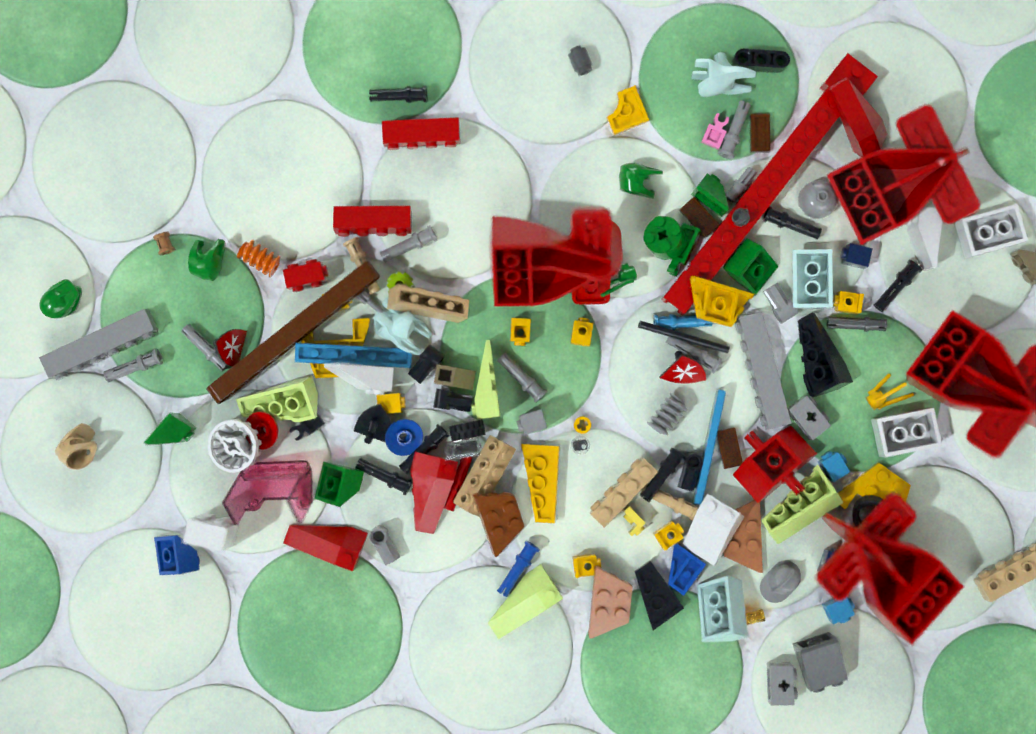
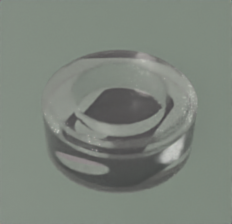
M576 436L571 441V449L575 454H586L590 449V442L584 436Z

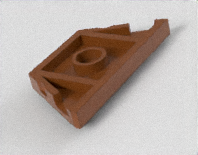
M503 492L501 494L489 493V495L474 493L472 496L492 554L497 557L524 527L515 496L512 492Z

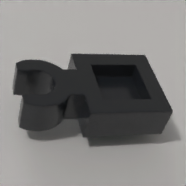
M317 413L316 418L299 422L301 425L293 426L289 432L292 433L294 430H298L299 436L295 438L298 441L304 437L305 432L311 435L322 427L325 422Z

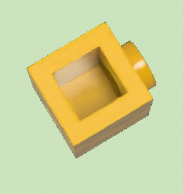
M578 318V321L574 320L570 344L590 346L593 323H589L590 319Z

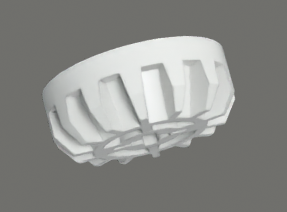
M242 419L227 420L216 425L208 439V452L214 464L227 472H239L254 465L256 457L261 454L259 445L262 443L256 435L258 431L251 428V423L243 422ZM236 431L244 432L242 436L232 435ZM247 435L251 440V447L248 446V441L245 438Z

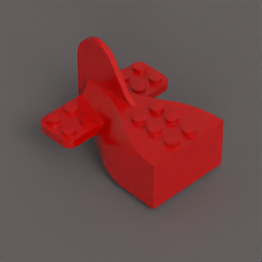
M923 105L901 116L896 121V127L907 149L878 150L827 174L861 245L908 223L921 212L930 199H932L942 221L946 224H952L979 210V199L959 161V158L969 154L970 151L968 148H964L955 152L932 106Z
M577 208L571 213V233L567 237L554 229L526 220L505 216H492L490 247L494 307L543 305L571 292L572 301L579 305L606 304L610 301V294L601 297V293L610 289L611 278L621 269L623 254L621 230L612 221L609 209Z
M952 310L908 369L906 377L910 385L951 408L981 412L968 430L966 439L971 445L989 457L997 459L1005 453L1026 423L1036 428V345L1030 346L1015 366L1005 347L996 337Z
M889 493L860 526L856 528L828 513L822 516L824 522L842 537L845 542L817 572V583L832 598L837 601H843L862 582L864 600L870 610L888 630L909 644L913 645L964 588L962 583L936 556L913 543L899 540L916 520L915 511L900 495Z

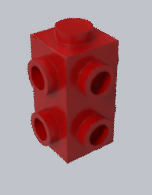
M317 259L308 260L305 265L301 266L298 263L287 266V269H283L286 288L293 292L303 291L306 286H311V288L323 286L322 283L327 282L326 277L329 276L327 266H323L321 261L317 262Z

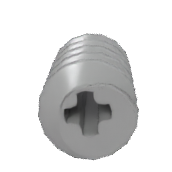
M670 393L672 399H665L668 405H660L663 411H655L658 417L651 416L653 423L647 422L655 431L664 435H668L666 428L673 429L671 422L678 423L676 416L683 417L680 410L687 411L685 403L672 393Z

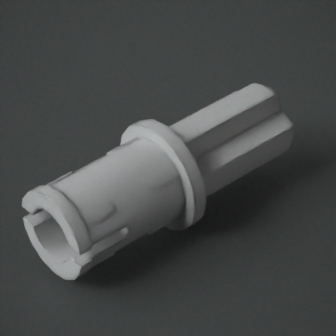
M748 167L740 178L734 181L735 183L732 188L725 194L726 198L735 203L740 194L747 190V185L757 172L753 168Z

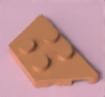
M753 499V501L735 510L745 517L722 555L754 571L763 573L760 503L758 504Z
M595 566L588 631L589 638L597 637L629 623L633 588L631 583L619 579L612 573L609 574L599 566Z

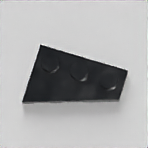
M649 560L634 572L652 630L654 631L683 610L684 607Z

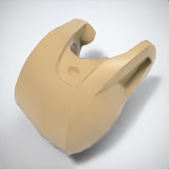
M84 423L77 425L63 437L55 449V454L59 461L70 469L78 470L85 468L93 461L97 444L91 441L95 432L89 425Z

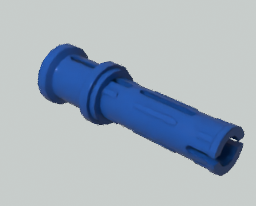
M527 540L524 542L525 546L521 553L516 555L515 559L517 561L499 589H497L502 594L506 588L503 593L505 597H508L524 569L532 564L531 560L536 552L540 551L537 546Z

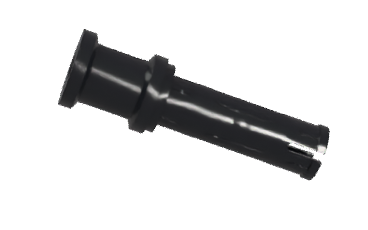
M426 85L420 88L407 86L405 89L369 90V95H377L369 96L370 102L405 100L408 103L412 101L427 103L428 101Z
M772 206L767 208L763 217V222L765 223L768 221L776 224L778 228L786 227L816 240L822 231L821 228L790 217L785 211L782 213L774 210ZM795 224L807 228L809 231L799 228Z
M908 260L906 267L896 274V280L873 306L883 313L900 291L912 283L911 280L917 273L923 271L922 268L914 261Z
M437 424L436 429L429 436L426 435L421 445L399 465L400 469L408 475L411 471L414 453L428 454L432 449H437L438 444L450 436L441 425Z
M671 448L670 454L665 461H661L658 473L652 478L640 496L645 501L651 502L668 476L676 472L675 468L680 461H684L685 456L677 449Z
M361 457L358 460L360 464H356L355 469L387 483L388 488H395L403 492L404 496L407 495L412 486L413 480H407L399 476L397 472L392 474Z

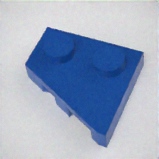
M674 544L668 585L684 596L706 564L679 544Z

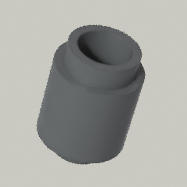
M581 46L572 48L568 57L574 71L578 73V76L591 72L592 62L586 48H581Z

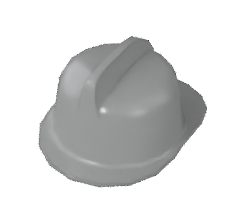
M791 561L777 563L762 579L760 583L761 595L769 602H782L798 587L801 581L800 569Z

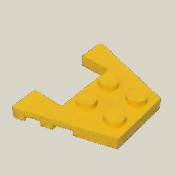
M370 318L352 319L353 339L314 341L313 331L301 342L308 344L364 346ZM310 363L315 378L338 377L324 368V364Z
M876 463L838 492V495L844 502L839 506L846 509L856 494L861 497L875 495L884 499L889 493H896L906 501L911 485L882 464Z

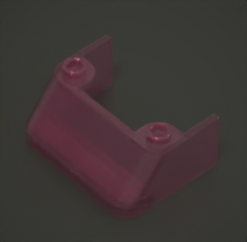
M306 460L256 462L248 467V469L240 471L222 501L233 524H239L245 511H257L260 509L265 500H286L297 523L302 524L313 503L312 468L309 462Z

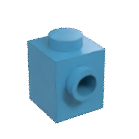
M828 451L818 461L831 482H835L850 473L846 466L848 462L842 453Z
M846 597L843 601L831 599L822 603L828 620L832 624L848 622L851 620L850 617L855 615L853 611L855 606L851 598Z

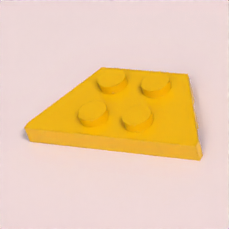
M695 276L690 278L696 318L732 327L737 317L744 311L745 308L743 306L748 299L754 297L753 293Z

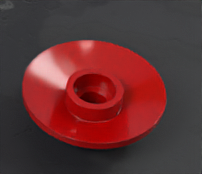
M266 412L251 414L246 422L251 423V428L258 431L256 435L262 443L259 445V450L271 448L276 443L279 433L275 419ZM247 435V436H246V439H247V441L249 442V444L251 445V440H250L249 436Z

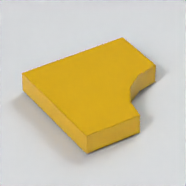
M635 85L617 92L618 106L607 117L613 135L649 122V117Z

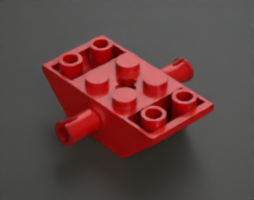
M792 426L779 431L765 443L754 431L749 432L750 436L747 434L744 439L755 451L745 459L733 473V476L759 504L782 484H786L796 496L800 494V491L803 492L806 487L794 475L817 455L812 447ZM771 460H778V465H771Z

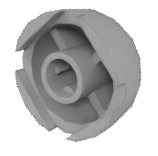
M816 180L806 184L798 197L800 209H802L807 217L813 219H822L830 215L838 202V197L832 185L823 180Z

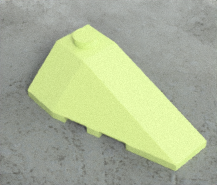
M486 340L475 404H472L473 416H477V419L500 416L490 340Z
M311 375L236 398V402L242 417H249L255 412H266L276 420L282 421L284 419L292 420V422H302L317 417L318 392Z
M541 564L523 576L488 622L498 639L563 599Z

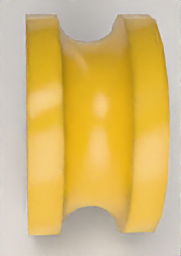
M578 417L574 421V428L578 433H587L591 428V422L587 417ZM582 419L584 420L583 422L587 421L588 423L584 431L577 427L580 424L579 420Z

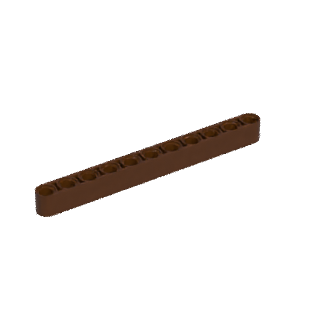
M369 261L364 262L211 383L206 390L217 404H221L294 347L296 343H299L356 298L381 276Z

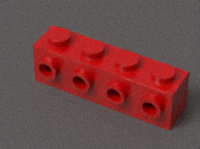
M459 117L382 121L383 145L388 147V150H398L399 147L418 149V146L437 148V145H445L448 148L456 147V144H460Z
M333 206V229L335 234L341 237H347L350 234H357L361 237L368 236L369 234H376L377 236H387L388 234L406 236L407 234H412L411 206Z

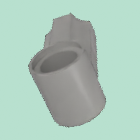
M778 283L763 291L773 308L772 311L776 319L781 324L798 314L797 308H793V302L787 299Z
M376 526L370 534V541L375 545L384 564L387 565L400 558V555L391 541L387 529L383 526ZM381 531L384 534V539L377 540L374 537V533Z

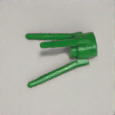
M628 263L622 264L621 270L618 272V278L611 280L610 285L618 282L622 283L601 293V297L627 284L634 283L637 280L635 268L629 266Z

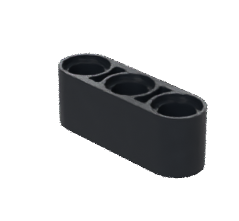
M743 48L739 49L732 59L733 66L745 67L757 72L780 73L790 63L788 53L775 50ZM737 57H745L746 62L740 63ZM756 58H763L765 64H759ZM776 59H782L784 65H778Z

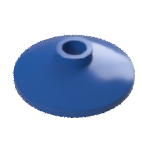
M401 419L389 426L385 434L386 446L392 453L399 456L410 455L423 441L421 427L415 421L409 419ZM401 433H406L404 437H400Z

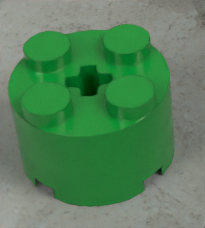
M666 216L655 217L647 225L643 236L646 246L656 257L662 260L678 257L682 254L687 244L686 235L682 227L675 219Z

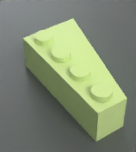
M818 465L813 469L814 472L809 477L805 476L800 481L806 487L803 492L800 491V494L796 496L791 490L787 494L788 497L782 503H778L761 520L777 544H780L844 503Z

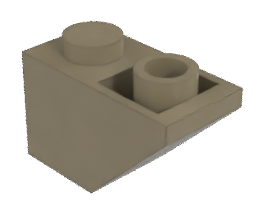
M1021 249L1010 253L1013 264L1020 268L1024 280L1031 285L1036 284V253Z
M437 364L434 384L473 390L476 371Z

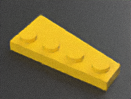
M521 444L535 522L555 523L560 446Z

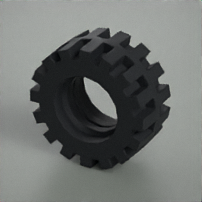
M483 420L449 426L452 442L486 435Z

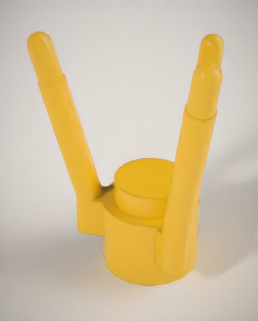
M887 374L868 392L869 396L866 397V400L873 410L877 408L880 410L885 406L913 397L914 393L885 402L888 396L907 386V383L904 382L885 394L881 391L876 392L891 377V374Z

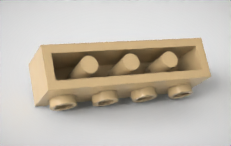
M397 284L389 290L387 309L402 312L409 311L416 315L460 323L468 319L469 300L462 299L459 296H448L441 292H429L422 288H411L404 284Z
M489 435L453 503L465 511L480 517L472 494L489 495V493L494 492L516 449Z
M644 458L641 460L636 459L630 466L632 469L627 474L624 472L617 479V485L614 488L610 486L603 494L605 497L601 501L597 500L590 507V514L604 528L658 473Z
M1036 543L1028 547L1029 550L1013 554L1011 556L1012 559L998 562L995 564V568L990 571L984 570L978 574L977 578L973 579L984 600L992 602L1036 578Z

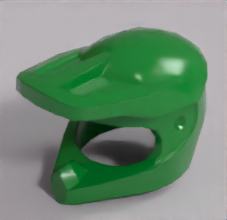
M638 163L624 164L620 166V190L654 199L655 191L646 189L643 181L644 179H650L651 175H661L663 171Z
M217 239L214 246L203 253L202 247L204 242L195 240L188 258L189 271L192 275L203 280L214 281L221 272L226 243L223 239Z
M68 279L52 285L40 299L39 307L41 312L49 318L57 319L73 314L78 308L82 296V288L75 286Z

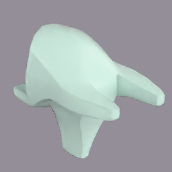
M722 52L715 54L713 60L696 59L695 67L707 68L708 70L692 72V79L703 80L698 85V92L702 97L751 92V86L734 82L740 78L756 77V71L732 66L728 62L725 53Z
M386 297L382 302V305L386 308L388 305V297ZM388 309L389 311L383 313L377 311L373 317L376 334L391 340L398 348L405 352L420 355L422 351L411 343L408 338L412 331L430 338L432 333L426 325L409 311L402 312Z

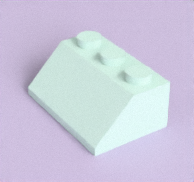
M832 249L792 250L793 308L831 309L833 307Z
M725 576L698 584L702 642H726L747 638L742 580Z

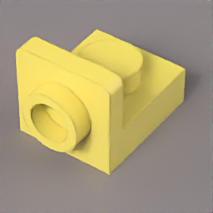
M627 505L623 509L625 513L623 517L631 525L633 523L636 524L628 533L631 536L634 534L637 536L645 529L643 526L645 522Z

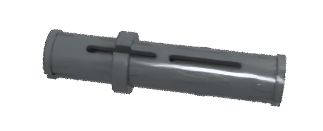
M827 317V328L858 329L868 332L869 330L886 331L885 327H887L886 319Z

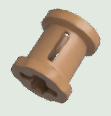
M162 232L153 236L157 242L158 254L160 256L170 254L176 250L175 247H172L169 232Z

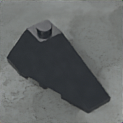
M812 312L799 319V340L803 347L801 360L804 362L805 368L803 380L809 396L814 398L852 383L853 380L846 363L816 314Z

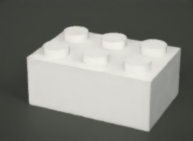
M1018 204L954 222L965 259L1028 241Z
M924 408L871 419L879 457H890L942 446L934 408Z
M211 513L200 514V516L195 515L194 518L188 519L183 543L224 551L234 546L239 523L234 522L235 519L223 517V519L215 518L216 515Z

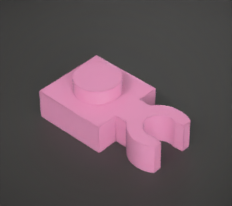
M719 113L714 117L715 125H708L701 143L719 150L727 132L722 127H725L729 122V117H726L724 122H719Z

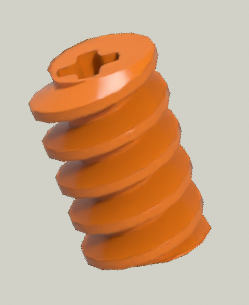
M253 239L249 243L245 242L240 247L237 258H243V262H249L251 267L256 266V270H262L264 275L269 273V278H271L280 264L281 256H277L274 259L273 251L267 255L268 248L265 247L261 251L260 243L254 247L255 240Z

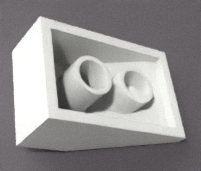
M924 207L906 225H908L907 232L919 265L923 271H927L937 267L942 219L936 208Z
M324 363V368L355 388L365 390V394L384 395L385 391H392L394 368Z
M707 494L696 512L682 546L716 566L745 516Z

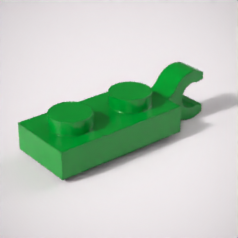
M682 223L681 226L687 239L686 247L681 255L676 258H670L672 261L667 269V272H670L669 274L675 277L679 273L680 265H687L701 233V229L686 223Z

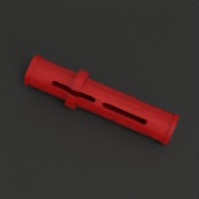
M462 454L444 509L455 511L456 504L453 501L467 477L474 457L466 454L463 456Z

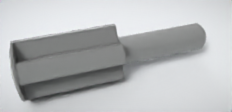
M365 291L356 297L363 304L367 303L374 310L380 313L384 312L380 306L370 299L371 296Z

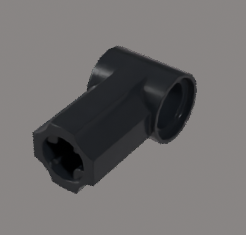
M429 344L408 374L421 384L429 373L436 368L437 364L441 363L445 355Z
M436 388L433 407L470 412L473 396Z
M690 452L685 455L677 487L694 492L699 471L703 465V459L697 453ZM693 456L698 458L696 466H690L688 463L689 459Z

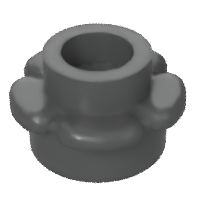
M738 208L734 211L732 221L736 226L741 227L749 222L750 216L747 209Z

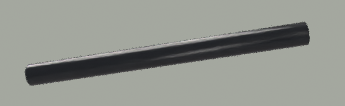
M641 320L638 323V328L723 353H728L730 349L727 345Z

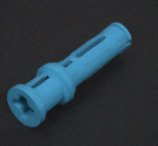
M670 314L669 316H653V324L672 330L685 327H712L713 324L712 322L696 318V315L676 316Z

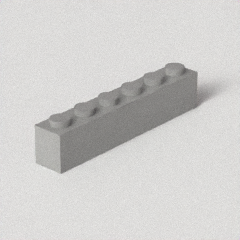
M142 309L39 357L48 378L61 380L67 377V373L71 371L78 372L85 368L84 365L90 362L95 364L102 361L101 357L105 355L113 356L119 353V349L125 346L126 348L135 346L137 344L136 341L142 338L147 340L154 337V333L159 330L150 310Z
M762 312L737 318L735 328L737 333L741 334L742 341H740L742 352L746 353L745 365L747 371L751 372L750 384L757 394L755 403L762 413L760 415L762 427L765 426L769 430L792 424Z

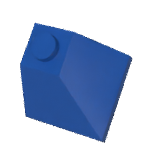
M178 535L154 537L159 575H179L200 570V559L197 551L189 544L183 543V539Z

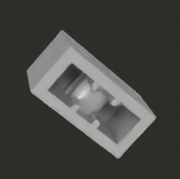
M802 396L788 407V412L809 440H814L831 426L828 422L830 419L823 411L820 412L816 406L818 404L811 396ZM807 413H812V414H813V415L811 416V419H812V420H807V419H806V418L808 417Z
M542 409L519 416L520 420L517 421L519 431H524L525 435L547 428Z
M790 662L767 663L768 703L771 706L795 705L794 699H797V688L794 687V680L797 679V672ZM782 680L786 682V684H783V688L779 686Z

